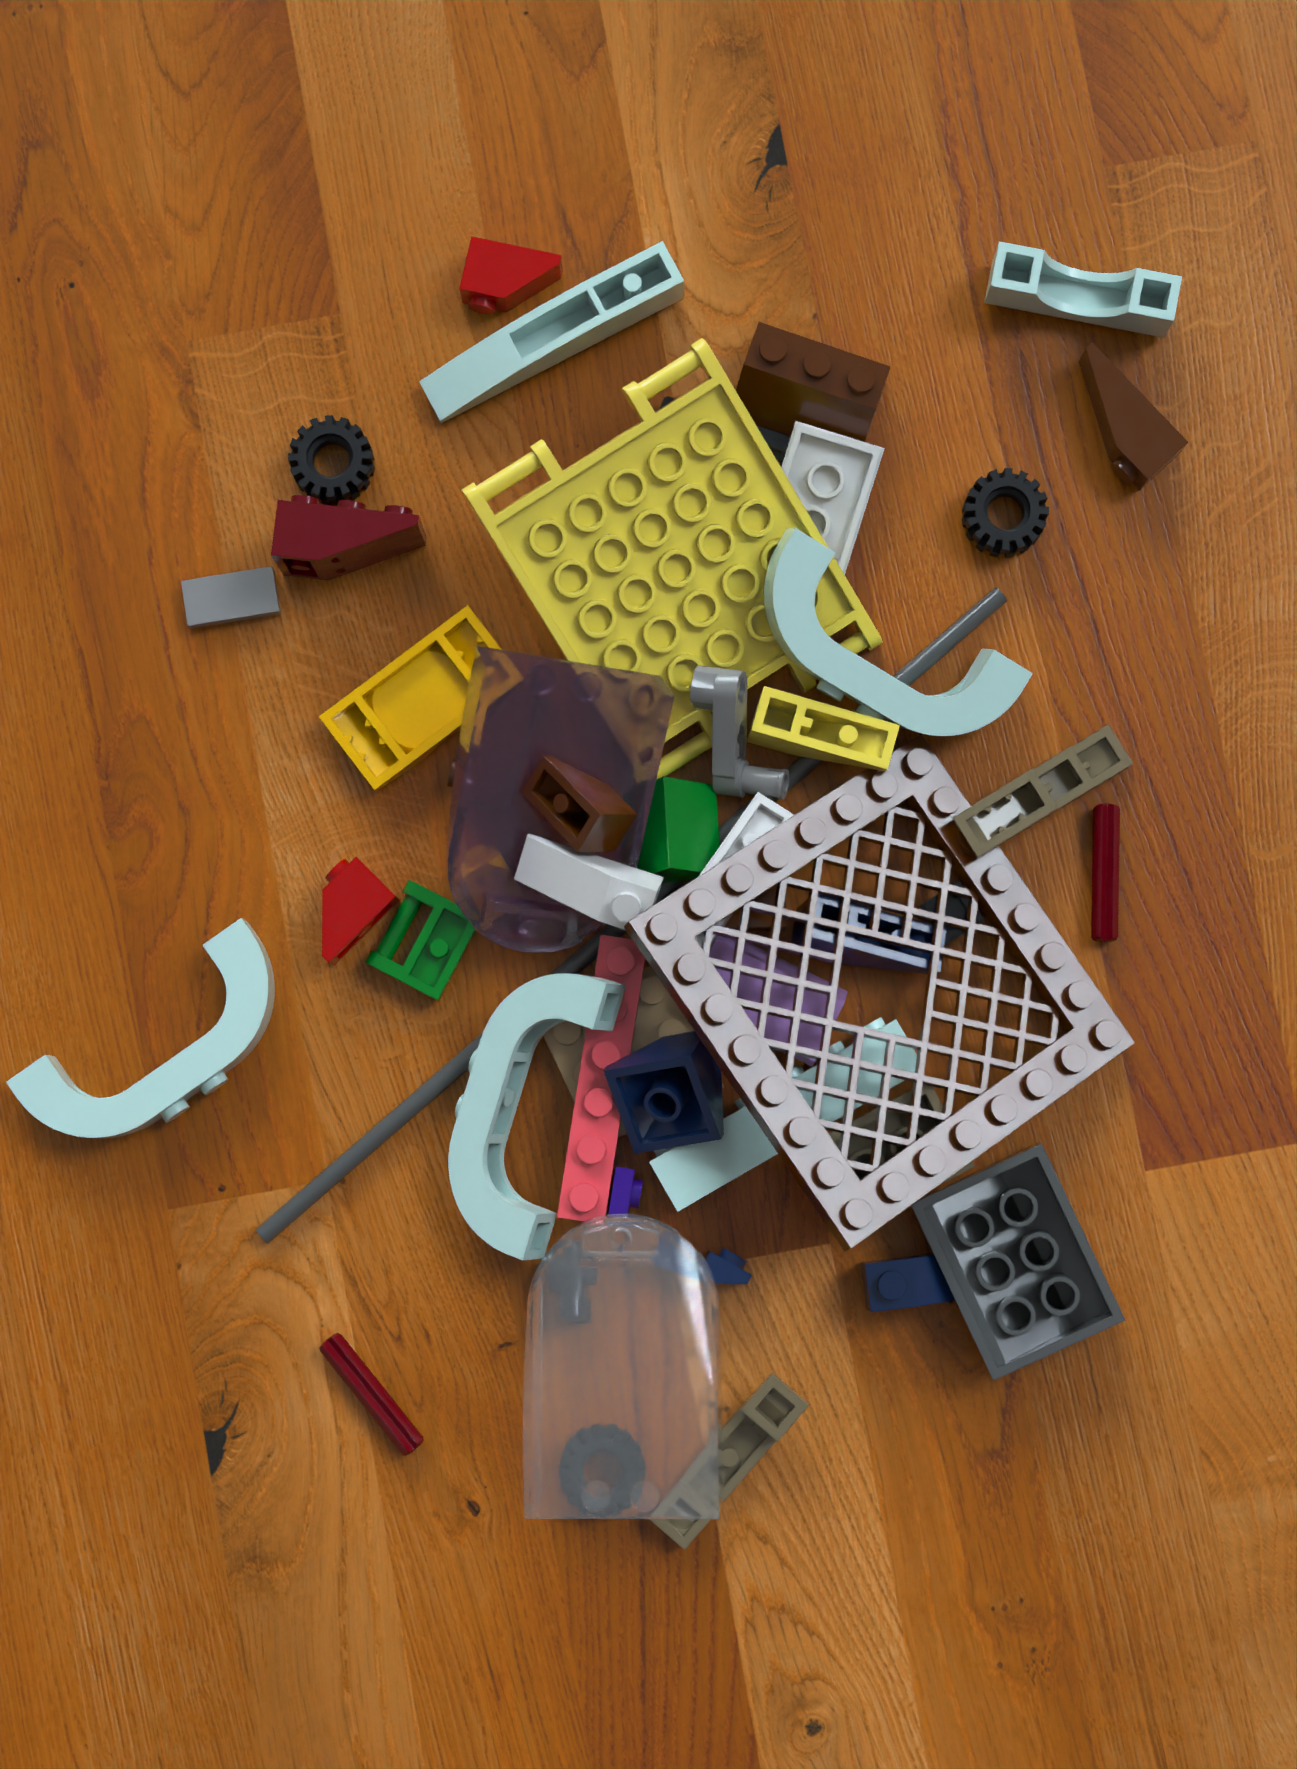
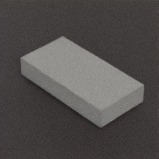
M272 566L181 581L187 625L190 629L281 614L275 570Z

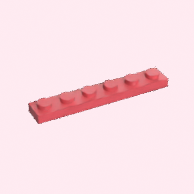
M607 935L600 936L594 976L626 985V989L613 1031L593 1030L586 1027L558 1207V1218L605 1224L621 1116L604 1074V1069L606 1066L631 1054L645 957L632 939Z

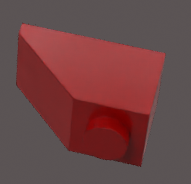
M471 236L459 287L462 303L468 304L469 309L481 314H494L495 310L508 312L561 279L563 272L562 257L559 254Z
M357 857L350 863L346 859L340 861L325 877L329 883L322 889V957L333 966L400 901Z

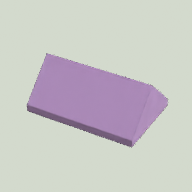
M717 936L710 950L709 957L733 962L736 940ZM745 942L741 965L765 970L767 951ZM776 956L774 973L797 978L798 967ZM716 969L729 987L731 972ZM807 971V981L829 986L828 981ZM740 974L737 998L760 1003L763 980ZM772 982L769 1005L792 1010L795 987ZM838 987L833 1017V1020L835 1021L845 1003L846 996L848 993V991L840 987ZM804 990L801 1013L824 1018L827 995ZM744 1009L756 1027L758 1012ZM767 1014L764 1038L787 1043L790 1020ZM800 1022L796 1045L819 1050L823 1027ZM799 1055L794 1057L812 1067L816 1059Z

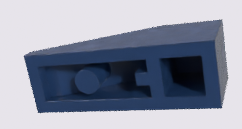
M818 894L815 916L838 922L841 899ZM808 899L796 909V912L806 914ZM850 902L847 924L869 929L872 908ZM881 910L878 932L900 937L903 916ZM912 919L910 939L932 944L934 925ZM794 921L791 938L792 944L802 945L805 923ZM814 925L810 948L833 953L836 931ZM943 928L941 947H944L946 928ZM845 933L841 965L928 974L930 954ZM939 956L937 974L941 972L943 958L941 956Z
M934 1253L861 1262L866 1307L870 1312L956 1301Z

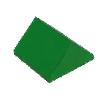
M663 776L623 794V800L637 813L625 834L627 865L664 877L662 883L689 881L697 878L720 847L717 794L713 791V785Z

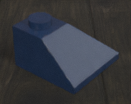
M695 1031L664 1036L606 1066L604 1069V1074L635 1154L722 1139L724 1135L722 1071Z

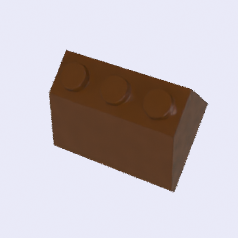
M758 322L743 364L736 392L758 426L791 436L795 421L865 442L887 381L890 366Z

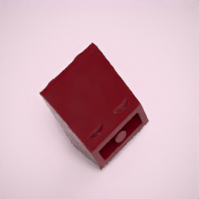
M293 495L291 501L278 500L271 556L283 576L332 580L426 546L427 536L419 515L412 514L413 510L408 507L387 505L384 511L368 510L364 503L351 500L338 501V506L319 504V499L305 495Z

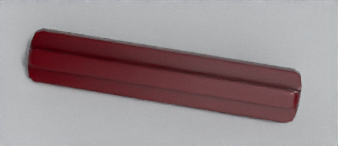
M1098 804L1093 809L1091 938L1097 942H1113L1118 938L1120 808L1114 804Z
M336 1333L321 1344L319 1349L322 1355L401 1454L406 1456L417 1449L424 1441L423 1436L341 1334Z

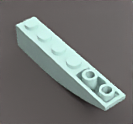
M662 241L538 306L464 351L419 381L440 423H443L684 299V279Z

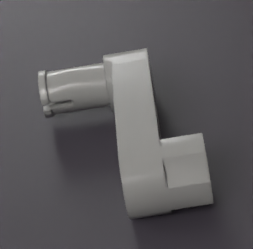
M697 666L694 670L690 686V701L693 703L694 708L713 710V791L719 795L742 798L746 793L756 795L759 792L764 796L785 799L789 787V770L750 766L746 760V672Z

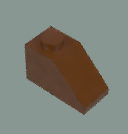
M550 755L542 756L522 791V794L577 852L616 851L637 816V813L608 784Z

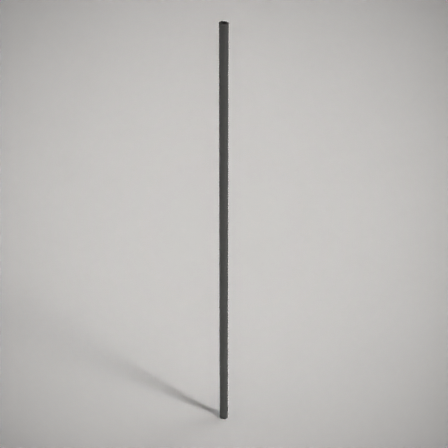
M995 587L893 677L910 686L1005 604L1007 599L1004 594ZM800 756L786 768L789 770L788 791L822 763L823 760ZM765 796L775 803L779 800L778 797ZM752 799L719 827L720 845ZM685 881L662 883L656 903L669 896ZM607 924L549 975L557 973L579 974L597 958L601 935L621 937L627 931ZM483 1032L256 1229L260 1237L266 1243L271 1242L468 1070L470 1058L478 1048Z

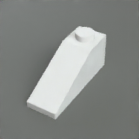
M528 833L514 880L597 921L626 930L624 925L628 921L656 904L664 877L588 852H577L572 847Z

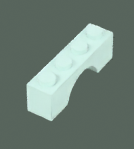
M999 241L992 259L984 303L1164 338L1174 322L1182 276L1141 268L1121 273L1088 272L1071 268L1055 261L1045 250Z

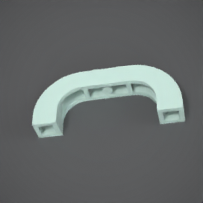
M797 528L785 530L767 567L764 584L766 616L770 629L781 649L799 668L820 681L816 687L819 691L841 702L844 696L859 704L855 711L856 713L880 720L884 719L887 722L900 725V728L932 736H955L978 730L999 718L1017 700L1033 673L994 649L982 648L968 673L952 689L941 694L924 695L835 642L826 634L818 621L815 611V593L822 575L836 552Z
M240 918L203 944V947L220 970L226 985V1004L223 1014L217 1024L207 1034L127 1090L105 1098H97L83 1092L74 1084L55 1056L44 1055L6 1081L23 1107L40 1122L62 1133L86 1138H115L143 1130L161 1118L168 1123L189 1109L190 1106L186 1101L200 1091L206 1096L224 1085L229 1080L225 1073L243 1061L261 1040L270 1021L274 1006L275 980L271 961L263 943L249 922Z
M557 973L533 979L514 990L496 1008L483 1031L478 1048L470 1058L468 1066L470 1076L467 1086L455 1107L456 1122L448 1154L449 1179L456 1204L468 1225L487 1244L507 1255L520 1260L544 1259L557 1216L556 1212L523 1199L511 1186L504 1165L506 1143L535 1048L548 1030L566 1021L593 1030L613 1031L626 985L601 977L570 973Z

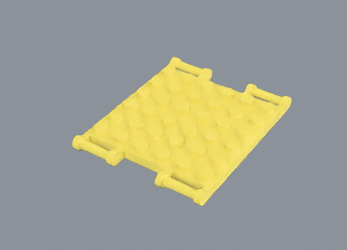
M703 338L691 344L689 352L638 384L632 381L623 387L622 392L631 408L636 412L640 422L568 468L561 469L549 447L541 439L529 447L531 452L479 485L476 486L473 482L461 490L635 769L643 785L663 776H668L712 747L713 716L711 712L713 710L694 708L693 703L690 701V686L694 670L697 666L745 671L747 675V689L787 664L794 680L804 693L817 685V679L791 661L777 643L766 616L764 584L771 556L786 529L797 528L824 546H828L710 346ZM699 367L704 370L708 377L707 380L655 412L648 401L650 398ZM542 468L549 480L497 513H493L487 503L489 500L538 469ZM833 557L822 575L815 593V611L818 621L829 637L853 622L857 633L841 642L840 645L855 654L866 648L871 651L883 643L882 638ZM694 723H699L702 729L701 733L649 765L644 755Z

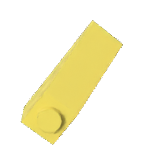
M764 686L758 699L747 742L790 755L887 771L900 725Z

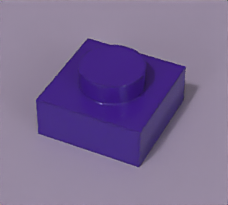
M616 1167L609 1214L628 1217L629 1207L639 1209L643 1180L634 1179L635 1169Z

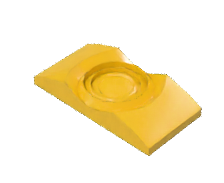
M467 605L321 714L319 718L376 792L422 762L456 732L483 716L524 680V677Z

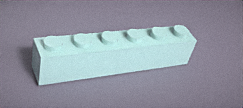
M882 1017L864 1026V1028L906 1037L896 1019L886 1025ZM864 1037L861 1060L883 1065L886 1042ZM840 1040L829 1047L828 1053L851 1058L853 1044L845 1048ZM895 1044L892 1068L915 1073L917 1054L914 1049ZM827 1062L824 1086L847 1091L850 1067ZM800 1064L793 1067L792 1078L815 1083L817 1065L805 1072ZM859 1069L856 1093L871 1097L879 1096L882 1075ZM891 1077L890 1089L904 1080ZM799 1090L811 1107L813 1092ZM822 1095L819 1119L834 1122L841 1118L844 1113L845 1100ZM741 1099L735 1101L739 1110L723 1119L724 1135L721 1140L654 1150L657 1158L649 1163L677 1212L778 1154ZM855 1102L854 1109L860 1107L863 1104Z

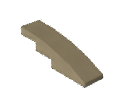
M1108 724L1038 767L1022 774L952 819L975 856L979 858L1130 767L1133 762Z

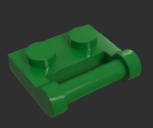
M408 880L402 893L406 894L376 951H370L365 963L440 1001L483 918ZM423 903L433 908L402 966L392 961Z

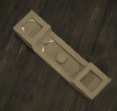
M772 1372L701 1451L652 1511L648 1519L685 1550L713 1518L720 1505L770 1447L781 1439L806 1410L809 1403Z

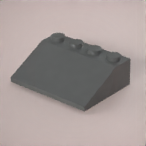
M1038 1142L919 1199L911 1205L993 1381L1125 1321L1042 1143Z

